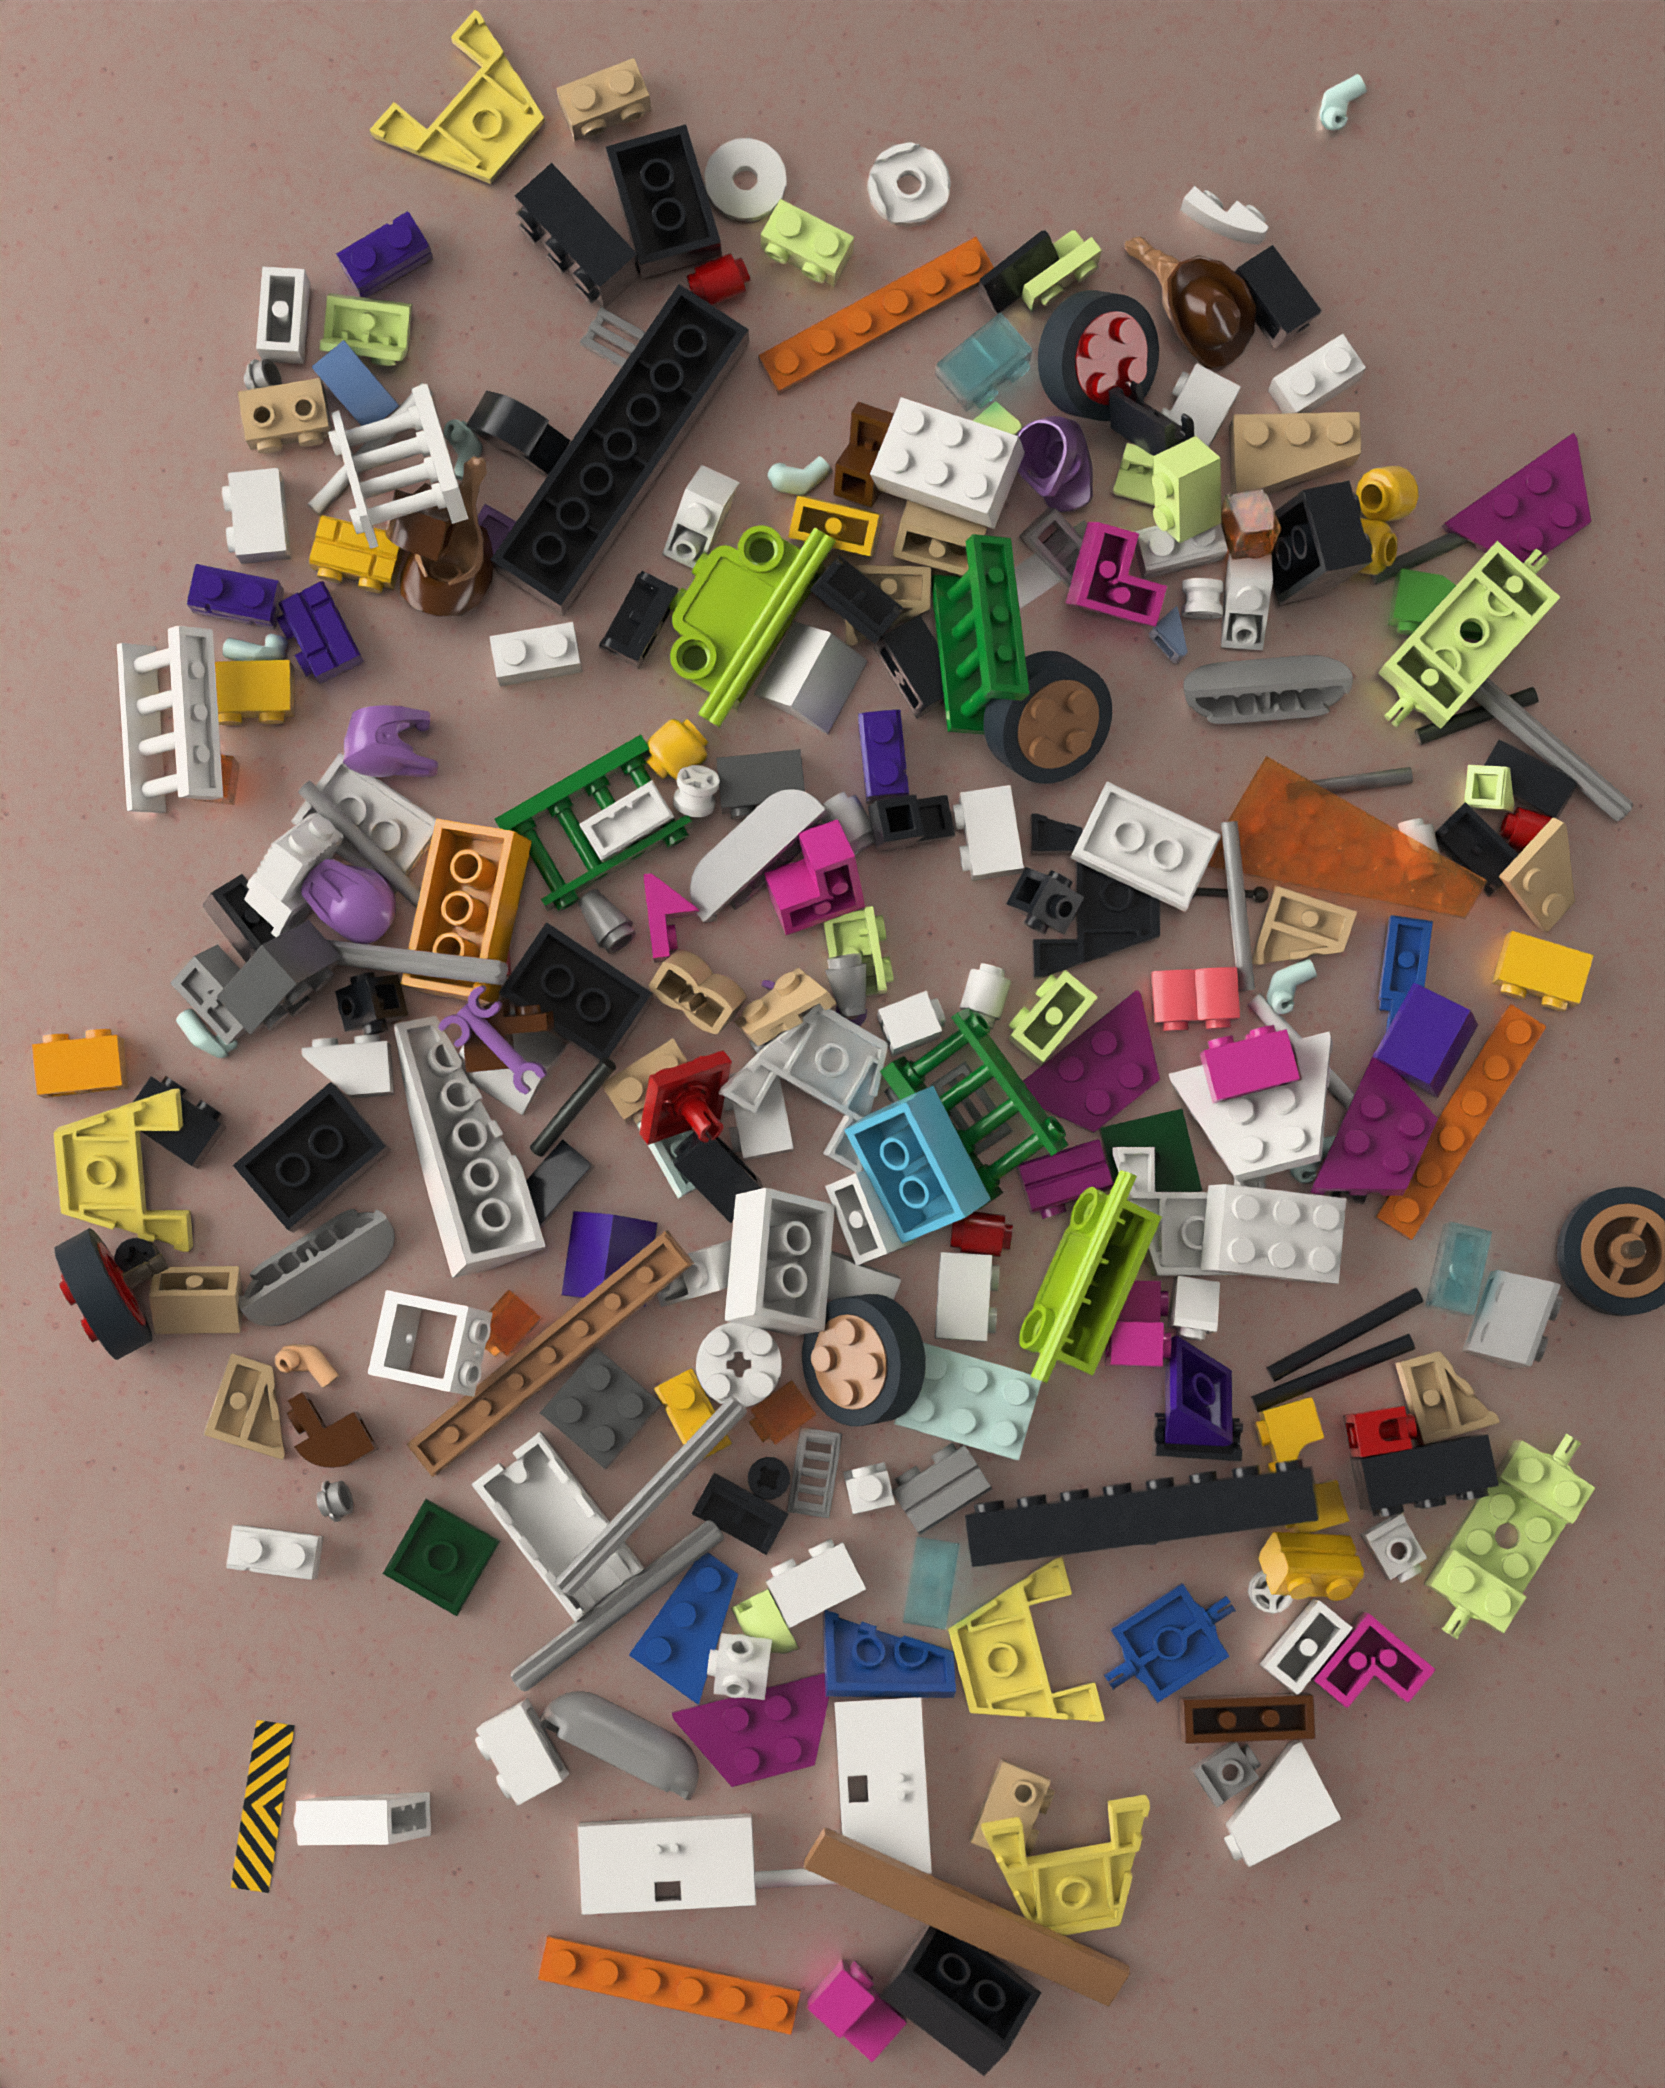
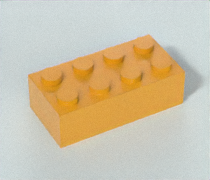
M436 819L408 949L499 960L506 963L532 841L515 831ZM403 973L401 985L421 993L468 1001L470 992L474 988L484 985L487 989L479 996L478 1000L479 1003L483 1004L497 1001L499 999L498 992L501 989V985Z

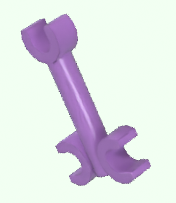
M484 985L476 987L470 992L468 1003L457 1014L445 1017L440 1022L438 1028L443 1031L451 1023H456L461 1027L462 1035L455 1041L454 1045L456 1047L466 1044L471 1039L473 1031L514 1073L513 1083L515 1088L520 1093L526 1095L532 1089L525 1083L524 1073L530 1070L542 1079L547 1075L546 1069L538 1062H526L487 1022L485 1018L497 1014L502 1007V1003L497 1001L489 1009L481 1007L478 1001L479 996L487 988Z

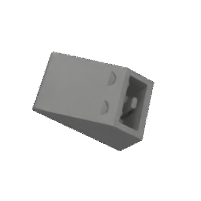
M1501 1270L1491 1271L1462 1351L1509 1369L1532 1367L1534 1360L1540 1362L1548 1343V1337L1543 1336L1548 1319L1554 1321L1562 1305L1563 1297L1557 1295L1561 1285Z

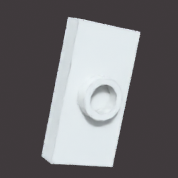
M650 781L579 825L601 862L673 820L674 816L653 781Z

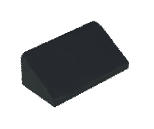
M1040 231L980 278L978 293L995 313H1001L1018 300L1023 294V288L1026 283L1060 260L1047 231Z
M241 874L211 892L203 903V908L247 963L263 944L276 937L271 933L274 927L244 900L249 888L247 887L248 880Z
M563 1139L526 1180L540 1229L594 1168V1165Z

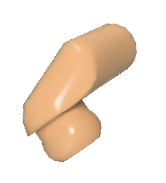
M290 1344L283 1347L275 1357V1365L281 1372H310L322 1388H325L339 1377L334 1367L314 1345Z

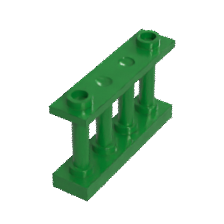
M972 534L965 541L969 568L962 577L934 574L931 577L948 732L985 735V708L993 698L1022 701L1030 693L1011 538Z
M641 734L494 819L499 829L515 831L532 841L529 855L552 892L541 898L547 911L554 907L558 912L569 908L580 900L577 895L578 893L661 845L665 844L667 848H671L690 836L687 830L693 827L691 818L687 815L678 820L674 818L661 826V830L640 842L639 840L624 848L623 852L603 863L572 811L574 807L572 801L587 793L588 797H594L601 811L615 803L616 801L608 789L611 785L608 780L621 772L625 776L630 775L637 789L652 781L644 767L647 765L645 759L651 756ZM549 814L552 818L557 817L588 872L567 884L535 832L537 828L535 822Z
M968 1007L951 1017L959 1029L916 1062L908 1061L903 1056L892 1061L879 1072L901 1100L926 1089L927 1086L924 1083L926 1080L925 1075L970 1043L984 1064L939 1098L948 1116H950V1110L992 1078L997 1080L1009 1097L965 1131L962 1129L958 1130L953 1124L991 1199L982 1206L984 1207L1003 1194V1191L998 1186L1003 1176L1043 1147L1053 1156L1069 1144L1064 1139L1066 1133L1061 1123L1054 1116L1050 1115L1048 1117L988 1033L991 1030L986 1020L978 1012L973 1013ZM1020 1112L1034 1133L990 1166L988 1164L983 1165L974 1153L975 1144Z

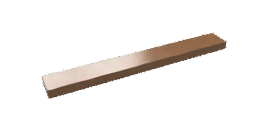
M668 1230L664 1231L477 1385L474 1397L465 1395L406 1445L432 1478L435 1477L695 1263Z
M826 1827L823 1828L804 1860V1869L1108 2007L1130 1975L1129 1965Z

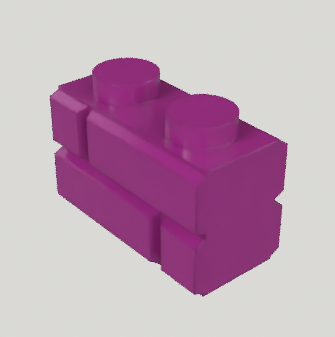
M1099 1139L1061 1150L1053 1156L1048 1154L1025 1161L1016 1167L1031 1214L1040 1212L1042 1219L1067 1212L1065 1204L1076 1201L1083 1191L1089 1187H1095L1105 1193L1112 1190L1114 1185Z

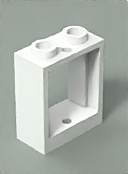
M386 1290L368 1374L474 1397L477 1384L481 1378V1364L486 1342L491 1332L490 1323L493 1313ZM422 1309L457 1316L444 1379L408 1372Z

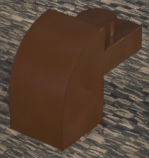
M857 402L851 411L849 444L835 464L833 495L872 508L882 491L877 489L870 473L894 413Z
M424 483L413 494L396 489L392 501L431 490L432 487L430 484ZM434 506L387 521L385 534L398 547L438 561L450 550L456 523L452 524L447 507L438 509V506Z
M509 998L497 1000L502 1003L500 1011L491 1017L485 1018L513 1048V1034L548 1031L555 1028L553 1011L541 1012L540 1004L516 1006L515 1014L511 1015ZM497 1001L491 1002L483 1006V1008L489 1009ZM472 1031L471 1039L463 1045L466 1073L509 1069Z
M301 1392L288 1400L292 1410L287 1412V1415L299 1435L306 1432L309 1437L294 1447L308 1462L325 1468L345 1467L358 1462L379 1449L359 1412H352L327 1427L308 1392Z

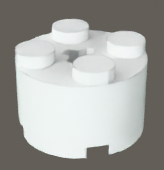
M730 1322L717 1327L703 1340L697 1353L696 1372L702 1388L712 1399L720 1404H724L728 1398L735 1397L747 1408L757 1405L774 1391L781 1377L782 1358L776 1342L764 1329ZM735 1353H743L744 1360L751 1361L752 1363L751 1369L744 1370L743 1377H735V1371L727 1369V1362L735 1359Z

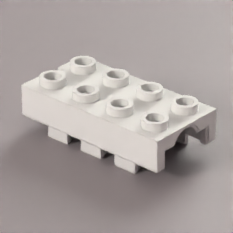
M539 1432L513 1452L517 1461L506 1469L501 1463H498L471 1485L576 1622L645 1568L624 1541L574 1595H566L555 1583L556 1578L598 1536L610 1521L545 1435Z

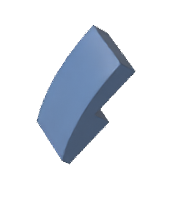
M345 340L340 342L312 366L313 370L361 426L385 419L399 407V404L374 374L370 372Z

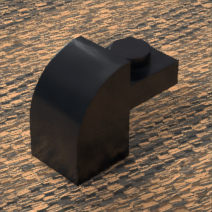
M487 390L466 424L467 428L493 447L514 453L538 472L547 476L571 441L549 425V420L535 410L506 395Z
M915 794L878 800L868 806L877 850L905 849L911 845L951 839L955 836L947 795L917 799Z

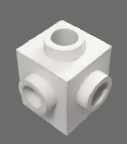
M721 1633L719 1650L710 1649L707 1675L715 1676L713 1694L727 1695L732 1698L744 1697L765 1700L772 1639L749 1637L744 1634Z

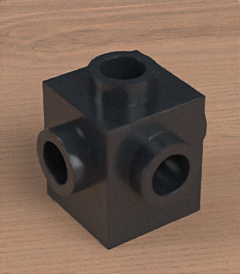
M1025 867L1006 904L1025 915L1026 918L1023 923L1035 931L1046 934L1049 928L1065 935L1084 897L1070 889L1073 882L1065 876L1052 870L1046 875Z
M374 972L355 975L350 977L351 985L335 991L338 1010L345 1032L362 1030L363 1035L383 1033L388 1031L387 1023L408 1016L399 974L375 977Z

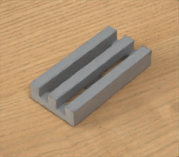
M600 307L597 317L591 322L588 332L580 341V345L622 368L627 359L593 340L597 334L630 354L636 345L602 326L603 322L611 324L639 341L646 332Z
M965 1061L930 1084V1086H934L940 1097L945 1093L943 1086L949 1083L952 1088L959 1083L956 1079L959 1075L963 1074L964 1077H967L972 1073V1070ZM983 1086L975 1091L989 1113L996 1108V1105ZM969 1097L961 1102L975 1123L983 1118ZM953 1107L950 1110L951 1118L959 1130H967L969 1128L968 1124L958 1109ZM1007 1122L999 1126L1000 1130L995 1133L991 1132L985 1137L984 1141L975 1144L974 1152L977 1156L1013 1132Z

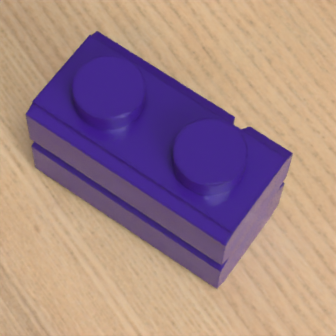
M408 211L393 219V224L387 223L336 253L342 269L360 297L364 298L369 297L433 259L427 240Z
M196 564L187 605L195 614L249 625L255 622L259 627L275 630L277 626L276 617L279 616L280 612L278 603L282 601L284 589L278 580Z
M324 581L318 582L278 603L283 614L276 617L286 639L289 640L295 637L302 651L295 654V657L306 677L314 674L319 684L324 683L364 662Z
M900 709L859 713L858 729L866 804H872L878 800L909 796Z

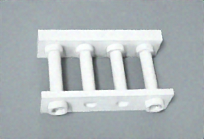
M428 384L411 388L416 405L408 407L409 412L350 430L345 429L339 411L331 413L335 430L328 432L335 456L343 455L357 507L349 510L356 534L365 532L370 549L378 547L373 528L375 524L434 506H438V509L447 507L452 524L468 519ZM411 428H415L416 431L423 430L417 432V437L356 456L353 455L352 446ZM421 453L423 457L431 455L424 458V463L367 481H360L359 472ZM429 479L431 483L439 481V483L431 485V490L368 509L367 498Z
M187 626L169 628V648L157 652L156 646L128 643L117 644L127 811L166 812L165 794L178 791V798L205 800L223 798L213 629ZM170 666L172 690L159 693L157 669ZM173 707L174 732L162 735L160 711ZM175 749L177 774L164 777L163 752Z

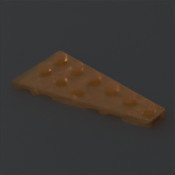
M1267 756L1227 821H1238L1243 875L1261 877L1281 881L1286 884L1371 899V901L1402 905L1462 919L1467 918L1487 884V880ZM1221 831V838L1207 868L1226 871Z

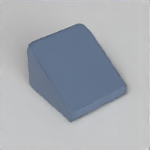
M1176 606L1149 632V637L1174 664H1178L1188 653L1179 610Z

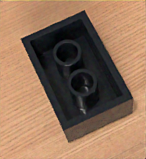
M686 124L606 146L609 168L633 250L638 255L642 279L722 256L720 237Z
M553 163L548 165L514 196L518 210L515 215L521 222L518 225L519 229L533 244L540 241L549 252L546 255L547 259L561 274L568 271L577 282L574 287L589 304L596 301L605 309L641 277L637 253Z
M1350 480L1304 489L1273 512L1279 529L1271 548L1261 528V524L1265 531L1266 522H1270L1272 541L1277 529L1273 515H1269L1267 520L1264 519L1257 524L1264 552H1271L1273 586L1279 605L1323 596L1372 563V544L1369 536L1364 533L1359 516L1361 511L1360 501L1352 491Z
M547 922L498 992L503 999L509 998L510 1004L515 1007L540 1004L541 1012L553 1011L555 1028L551 1029V1031L597 1062H600L603 1057L611 1060L614 1059L654 999L651 991Z
M330 1082L232 1166L284 1227L294 1233L391 1149L340 1089Z
M1474 1434L1414 1446L1408 1450L1350 1459L1360 1509L1372 1511L1373 1517H1385L1404 1513L1403 1504L1414 1503L1415 1508L1421 1509L1447 1504L1445 1496L1456 1494L1457 1500L1463 1499V1501L1489 1496L1487 1488L1499 1486L1488 1434Z
M927 1925L914 1939L879 1997L985 2076L1009 2051L1042 1992L989 1952Z

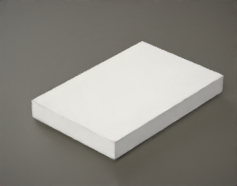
M339 753L316 787L409 876L431 845L436 819L376 777L360 775L350 770L343 764L344 755ZM305 801L291 822L297 825L307 816L315 813L321 817L323 816ZM345 838L343 839L335 853L354 866L378 871ZM392 885L394 893L396 894L398 890Z
M1106 782L1076 844L1071 859L1186 912L1221 838V834L1110 782Z

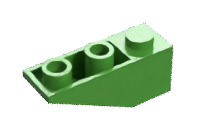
M1401 568L1395 577L1388 626L1398 627V633L1411 636L1456 585L1443 575ZM1468 621L1460 627V634L1463 639L1481 641L1483 631L1479 624Z

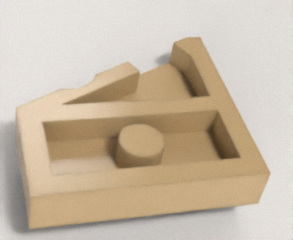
M852 565L904 608L889 628L930 609L931 567ZM846 621L845 644L853 646L867 639Z
M1554 817L1499 875V878L1534 924L1545 932H1548L1575 903L1567 826L1564 822Z
M1275 885L1252 955V964L1261 965L1276 961L1344 952L1357 911Z
M798 967L793 972H788L776 981L774 988L764 997L748 1004L743 1010L742 1015L734 1023L746 1037L757 1046H760L775 1038L781 1032L790 1030L803 1023V1017L800 1013L819 1003L826 1011L837 1002L825 988Z
M1440 1351L1395 1363L1409 1412L1413 1414L1419 1446L1500 1423L1498 1416L1481 1403L1473 1394L1475 1390L1464 1378H1460L1454 1372L1453 1365Z
M234 1353L230 1354L204 1431L205 1436L283 1460L285 1451L273 1367L271 1365Z

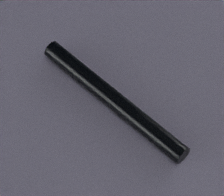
M1415 1287L1266 1367L1273 1382H1276L1423 1303V1298Z
M1406 1334L1251 1396L1252 1402L1257 1412L1415 1350L1414 1342L1410 1334Z

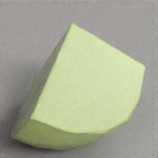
M769 1588L731 1607L745 1635L772 1639L771 1653L786 1654L800 1649Z

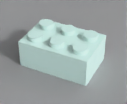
M923 1342L926 1368L922 1389L912 1407L905 1414L896 1418L894 1424L1019 1461L1042 1381L1030 1377L1031 1374Z

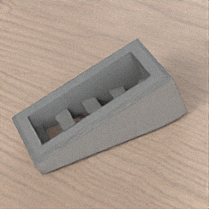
M1049 507L1019 537L1070 588L1078 557L1066 569L1061 563L1075 549L1080 551L1083 538L1056 508ZM1053 524L1057 529L1042 543L1038 537ZM1065 536L1069 542L1056 555H1053L1050 550Z
M800 1427L787 1512L829 1518L842 1433ZM806 1442L832 1445L831 1454L805 1450ZM804 1458L829 1462L828 1471L803 1467ZM801 1475L827 1479L826 1486L824 1488L800 1484ZM798 1493L824 1496L823 1505L797 1501Z

